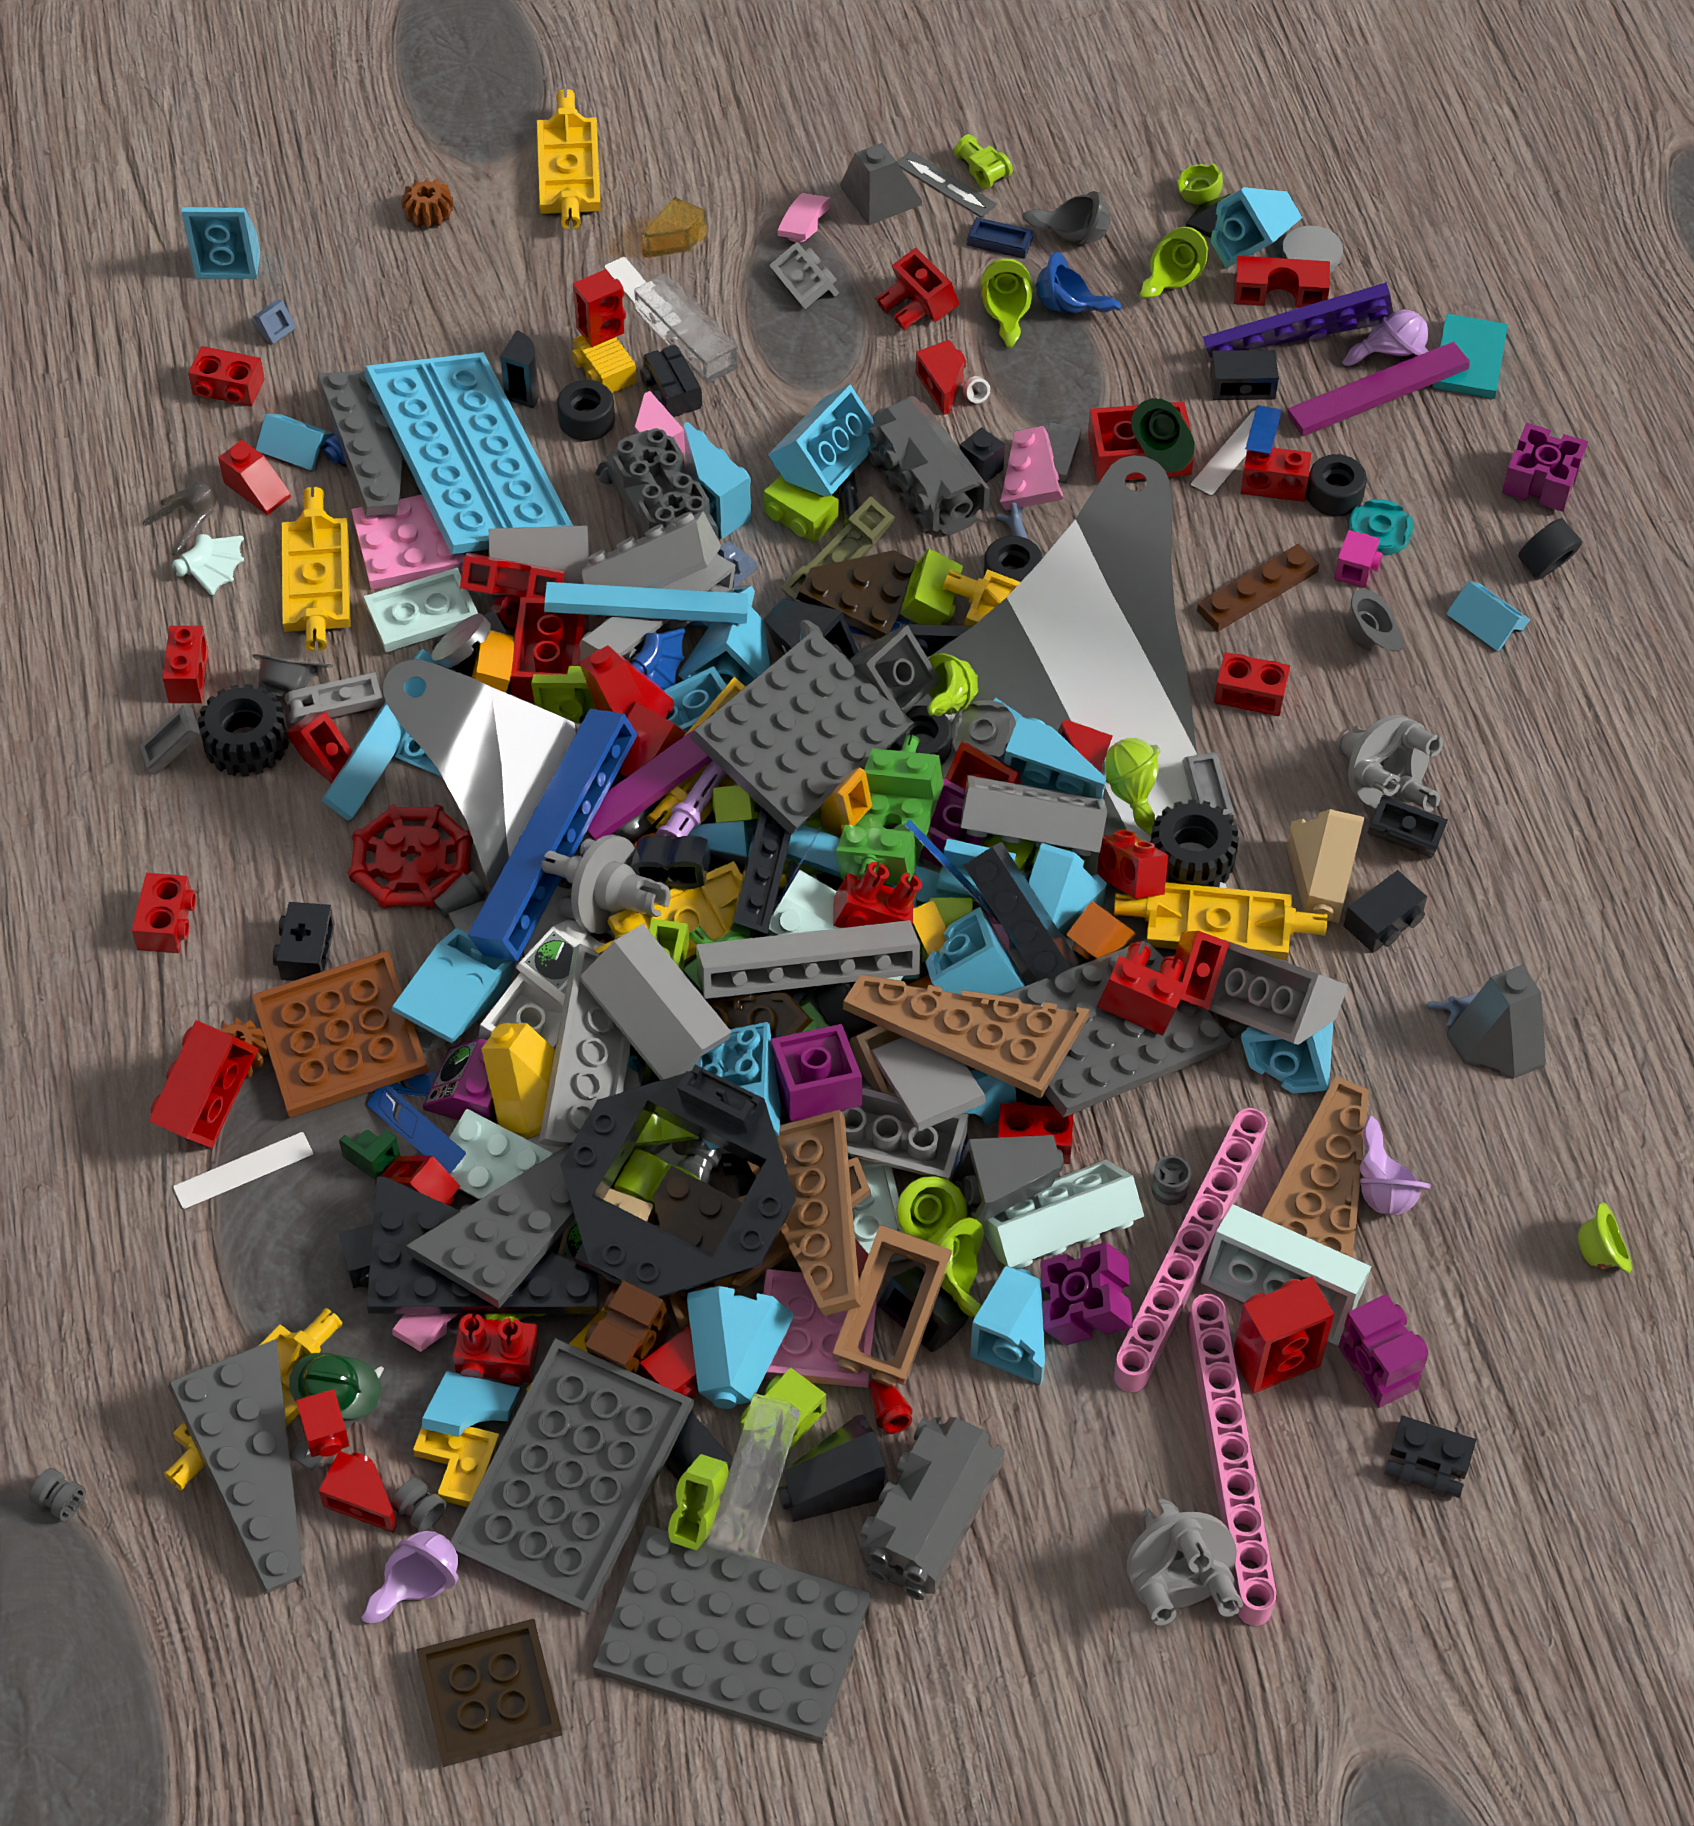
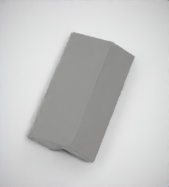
M644 924L614 940L580 976L579 980L660 1080L683 1074L686 1071H692L694 1065H698L701 1056L730 1038V1029Z

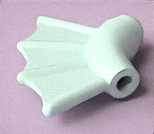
M200 534L196 537L195 546L180 555V559L173 561V571H177L176 575L179 577L185 574H192L203 588L213 596L221 585L234 580V569L238 564L244 562V558L240 553V545L244 537L233 536L211 539L209 535Z

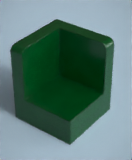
M386 1129L379 1136H376L369 1130H365L355 1141L346 1135L339 1140L343 1158L375 1181L394 1158L400 1156L396 1136Z

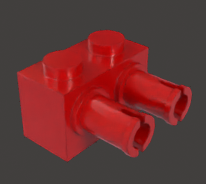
M916 247L891 265L896 276V283L875 297L878 306L886 314L904 299L913 300L892 315L896 324L903 331L907 330L909 326L924 315L929 316L936 323L960 305L952 282Z
M877 862L868 864L867 870L860 881L858 876L847 873L834 896L833 926L847 928L909 920L913 925V899L922 888L921 880L913 874L911 880L907 883L910 873H904L895 888L883 885L889 877V870L880 863L877 871L874 872Z
M1134 942L1129 946L1126 958L1119 955L1097 1007L1163 1036L1186 984L1179 982L1180 975L1184 970V964L1178 959L1174 969L1171 968L1175 957L1169 956L1162 960L1159 972L1145 967L1151 956L1150 948L1145 944L1141 954H1139L1141 942Z
M472 1314L461 1316L453 1355L456 1373L480 1379L483 1377L500 1379L508 1384H518L521 1381L532 1382L539 1345L536 1324L521 1323L516 1318H514V1322H511V1318H506L502 1321L483 1319L478 1314H476L475 1318L472 1317Z

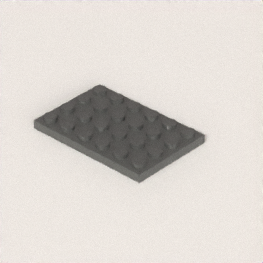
M814 629L697 727L689 738L792 835L822 808L827 797L852 770L859 767L863 770L865 769L872 748L886 750L914 722L892 701L887 700L874 685L868 682L853 667L852 663Z
M1147 940L1142 941L1138 953L1141 954L1145 944L1151 950V956L1145 967L1159 972L1164 958L1150 942H1147ZM1129 947L1066 970L1052 980L1046 978L1001 995L1019 998L1021 1003L1043 1006V1002L1057 1004L1058 1009L1076 1011L1077 1007L1090 1009L1088 1020L1044 1092L1045 1096L1063 1118L1226 1051L1232 1040L1207 1010L1183 1001H1179L1177 1009L1163 1036L1098 1008L1097 1004L1119 955L1126 958Z
M555 1339L450 1541L456 1553L589 1615L694 1405L693 1399Z
M646 1525L594 1662L593 1672L823 1744L871 1601V1592L706 1542L696 1551L670 1542L668 1531Z

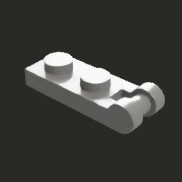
M376 672L292 690L286 693L284 697L286 707L291 710L289 713L291 726H294L309 713L326 711L329 717L332 718L384 705ZM308 703H313V704H314V705H310V706H305V705L308 704Z

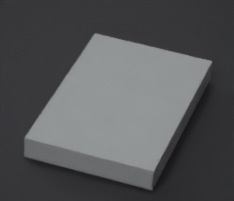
M588 525L488 529L490 557L565 570L564 583L584 584L581 571L589 562ZM493 593V594H491V595H505V594Z
M906 1037L872 1050L875 1062L918 1131L986 1104L985 1094L965 1064Z

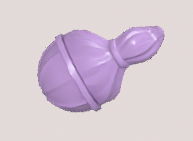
M1405 309L1395 311L1388 317H1383L1381 319L1382 323L1377 324L1371 330L1367 339L1354 345L1349 350L1342 364L1344 366L1354 365L1373 352L1395 356L1411 354L1419 356L1429 352L1425 347L1428 339L1426 321L1418 313Z
M1373 1116L1367 1118L1362 1133L1363 1142L1366 1146V1156L1360 1164V1172L1363 1178H1360L1362 1193L1368 1205L1376 1212L1400 1215L1410 1210L1419 1199L1421 1190H1429L1431 1185L1418 1182L1410 1170L1386 1154L1383 1147V1134L1380 1124Z
M432 1531L418 1532L407 1540H401L396 1546L397 1550L391 1554L385 1565V1583L381 1589L369 1597L366 1610L361 1616L362 1621L366 1623L383 1621L392 1613L396 1604L402 1600L434 1598L445 1589L455 1586L459 1578L456 1573L458 1555L450 1540L446 1539L442 1534L440 1535Z

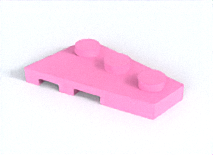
M1044 426L1014 432L1000 500L1005 511L1011 510V503H1017V508L1064 499L1058 483V473L1053 462L1054 456L1049 435Z

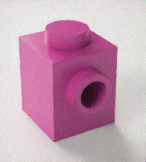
M1348 530L1338 557L1334 579L1366 588L1371 571L1378 572L1383 553L1377 552L1380 538Z

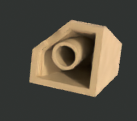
M1329 809L1320 812L1316 819L1306 822L1301 818L1291 822L1286 847L1305 913L1327 914L1326 921L1339 923L1364 817Z

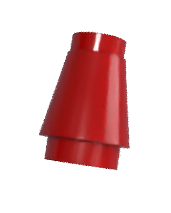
M872 1379L869 1383L877 1425L888 1434L899 1433L908 1428L912 1423V1407L896 1386L895 1388L888 1387Z

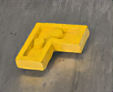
M421 1426L413 1452L415 1457L447 1464L448 1466L438 1495L448 1503L468 1507L496 1454L500 1443V1436L498 1433L468 1427L457 1437L426 1430Z

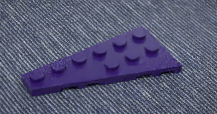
M1386 282L1203 336L1209 357H1212V351H1241L1308 338L1309 340H1317L1329 334L1376 326L1382 323L1381 319L1383 317H1388L1393 313L1390 292Z

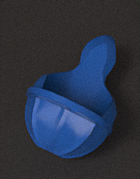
M1053 252L1050 255L1048 266L1043 268L1038 275L1035 285L1037 289L1036 294L1041 303L1048 309L1057 310L1060 313H1079L1085 310H1096L1106 313L1113 309L1121 310V303L1118 300L1108 296L1093 295L1081 275L1069 269L1066 259L1060 252Z

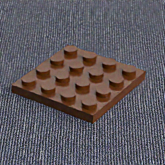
M389 950L252 995L290 1118L429 1072L413 1022L392 1011V1006L402 994V989Z

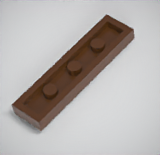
M1296 544L1200 601L1197 606V612L1219 632L1316 574L1319 569V563L1301 545Z

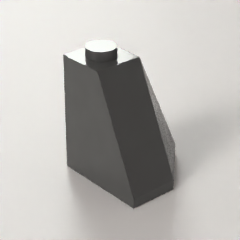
M883 143L854 154L840 183V187L868 225L922 205L921 198Z
M1523 964L1492 976L1447 1031L1446 1036L1465 1064L1479 1067V1064L1500 1070V1075L1512 1079L1545 1066L1541 991Z
M1053 1135L969 1139L951 1181L960 1189L966 1199L967 1214L971 1213V1218L984 1222L1052 1187L1058 1173L1063 1169V1154L1060 1149H1057Z

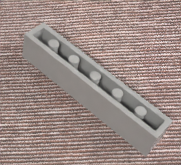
M716 554L707 568L659 589L730 592L733 586L736 565ZM609 616L602 625L583 636L579 645L581 650L579 662L590 656L593 652L609 645L631 663V660L642 650L646 633L663 634L684 628L691 620Z
M909 920L696 944L697 977L704 999L855 982L860 975L880 978L919 974L920 943Z

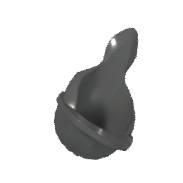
M1097 191L1089 192L1087 195L1074 196L1061 204L1055 211L1049 212L1042 209H1032L1022 214V218L1035 228H1052L1062 239L1074 242L1077 245L1100 240L1106 234L1111 222L1109 209L1106 203L1103 202L1101 193Z

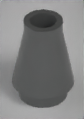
M472 871L467 875L462 873L433 901L442 916L446 918L450 912L482 901L481 898L488 895L480 879Z

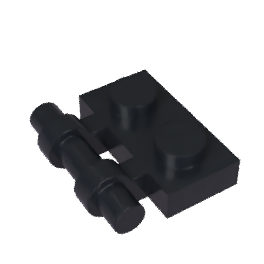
M1402 1415L1390 1455L1405 1459L1404 1464L1388 1459L1384 1474L1398 1478V1483L1410 1486V1483L1432 1489V1494L1441 1497L1447 1494L1460 1499L1464 1483L1449 1479L1451 1474L1465 1479L1477 1439ZM1416 1463L1438 1470V1474L1415 1468Z

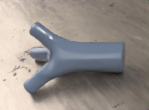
M1011 503V516L996 515V520L1002 521L1010 527L1013 536H1021L1028 539L1022 522L1024 507L1017 508V503Z
M1478 993L1460 998L1450 996L1447 1001H1429L1427 1006L1428 1008L1449 1010L1451 1015L1446 1025L1451 1028Z

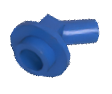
M333 435L324 441L326 446L324 453L328 459L335 465L338 463L347 465L337 437Z

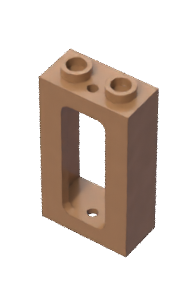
M879 1225L859 1280L861 1307L848 1310L832 1353L833 1360L838 1361V1368L853 1374H859L860 1370L874 1374V1381L888 1387L895 1388L896 1383L905 1386L951 1260L952 1250ZM900 1255L922 1263L926 1267V1272L895 1357L891 1361H884L862 1353L858 1345L892 1256Z

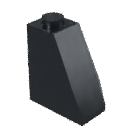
M782 599L763 619L774 645L783 654L785 652L782 645H784L786 652H788L800 642V623L802 620H809L817 625L822 631L823 637L849 660L859 652L844 615L840 610Z
M863 1414L853 1417L783 1471V1486L778 1487V1494L782 1509H790L793 1522L879 1501L884 1488L885 1466L875 1433L871 1426L865 1428L867 1421Z

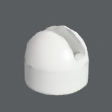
M973 376L965 380L963 393L971 402L981 403L988 398L990 385L983 378ZM973 384L978 392L976 395H974L971 387Z

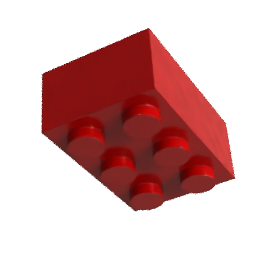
M1171 402L1181 413L1191 431L1185 402ZM1138 405L1090 409L1087 435L1096 482H1100L1110 466L1121 458L1132 455L1147 457L1131 428V418ZM1194 455L1191 462L1183 470L1174 473L1166 472L1167 477L1192 475ZM1134 472L1128 474L1125 480L1146 478L1143 474Z
M520 598L510 677L512 696L526 702H534L531 684L534 674L567 675L569 666H580L581 650L579 645L583 636L589 632V616L587 614L544 612L545 598Z
M195 1020L193 1026L188 1028L183 1036V1048L177 1060L173 1061L168 1068L166 1074L167 1082L162 1093L156 1096L151 1105L149 1122L189 1140L213 1148L259 1048Z
M1313 1276L1301 1281L1299 1279L1290 1280L1283 1284L1279 1290L1267 1295L1265 1293H1258L1250 1297L1243 1304L1233 1353L1235 1363L1253 1394L1321 1367L1334 1312Z

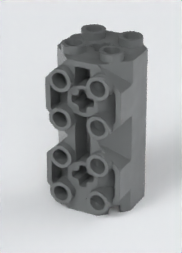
M910 396L901 402L876 411L873 415L874 423L868 429L871 447L867 451L869 462L873 468L878 467L889 489L902 488L903 492L899 493L900 504L905 511H910L915 519L918 530L923 533L928 530L938 532L940 529L945 535L950 536L971 527L977 521L974 515L979 509L984 513L989 507L990 489L928 406L919 402L916 397Z
M654 428L625 437L619 441L616 453L614 454L612 451L607 456L608 475L643 537L646 536V531L657 525L662 524L666 528L675 524L674 519L684 513L692 512L695 515L704 511L718 538V527L710 514L709 499L700 483L692 480L691 476L684 469V455L674 437L668 436L662 429Z
M942 1417L933 1418L931 1421L923 1418L920 1421L914 1434V1440H917L911 1452L905 1450L899 1459L896 1471L900 1475L896 1485L888 1482L884 1486L878 1504L881 1505L876 1516L871 1514L868 1516L860 1533V1536L864 1538L860 1553L864 1554L863 1560L869 1565L868 1575L878 1582L888 1583L889 1581L901 1587L908 1596L916 1600H923L926 1594H935L1004 1462L1005 1450L999 1444H997L994 1450L988 1444L991 1436L985 1430L957 1417H949L945 1424H941Z

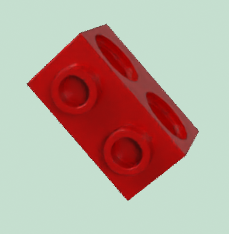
M606 269L574 282L576 328L589 345L594 347L624 334L626 312L623 307L622 297L625 296V292L621 282L618 279L614 280Z
M204 346L200 347L188 372L193 395L247 406L253 405L265 380L260 357Z
M1273 447L1271 454L1246 450L1240 494L1304 502L1312 452Z
M169 626L162 677L169 703L203 702L209 653L203 626Z
M1224 652L1214 703L1280 717L1291 665L1248 657L1243 654Z
M1117 830L1114 835H1106L1102 838L1097 874L1103 880L1134 899L1164 895L1168 855L1155 848V844L1138 838L1132 831Z
M146 872L132 927L137 950L167 953L180 952L182 940H187L189 935V920L187 919L189 911H194L196 906V891L191 890L188 876Z
M1023 1102L1000 1103L998 1138L1053 1135L1057 1149H1060L1063 1154V1164H1070L1073 1114L1063 1118L1053 1104L1038 1106L1027 1105ZM1019 1127L1023 1131H1013L1010 1128ZM1048 1130H1057V1131H1059L1060 1133H1058V1134H1052V1133H1049V1132H1047V1131H1048Z

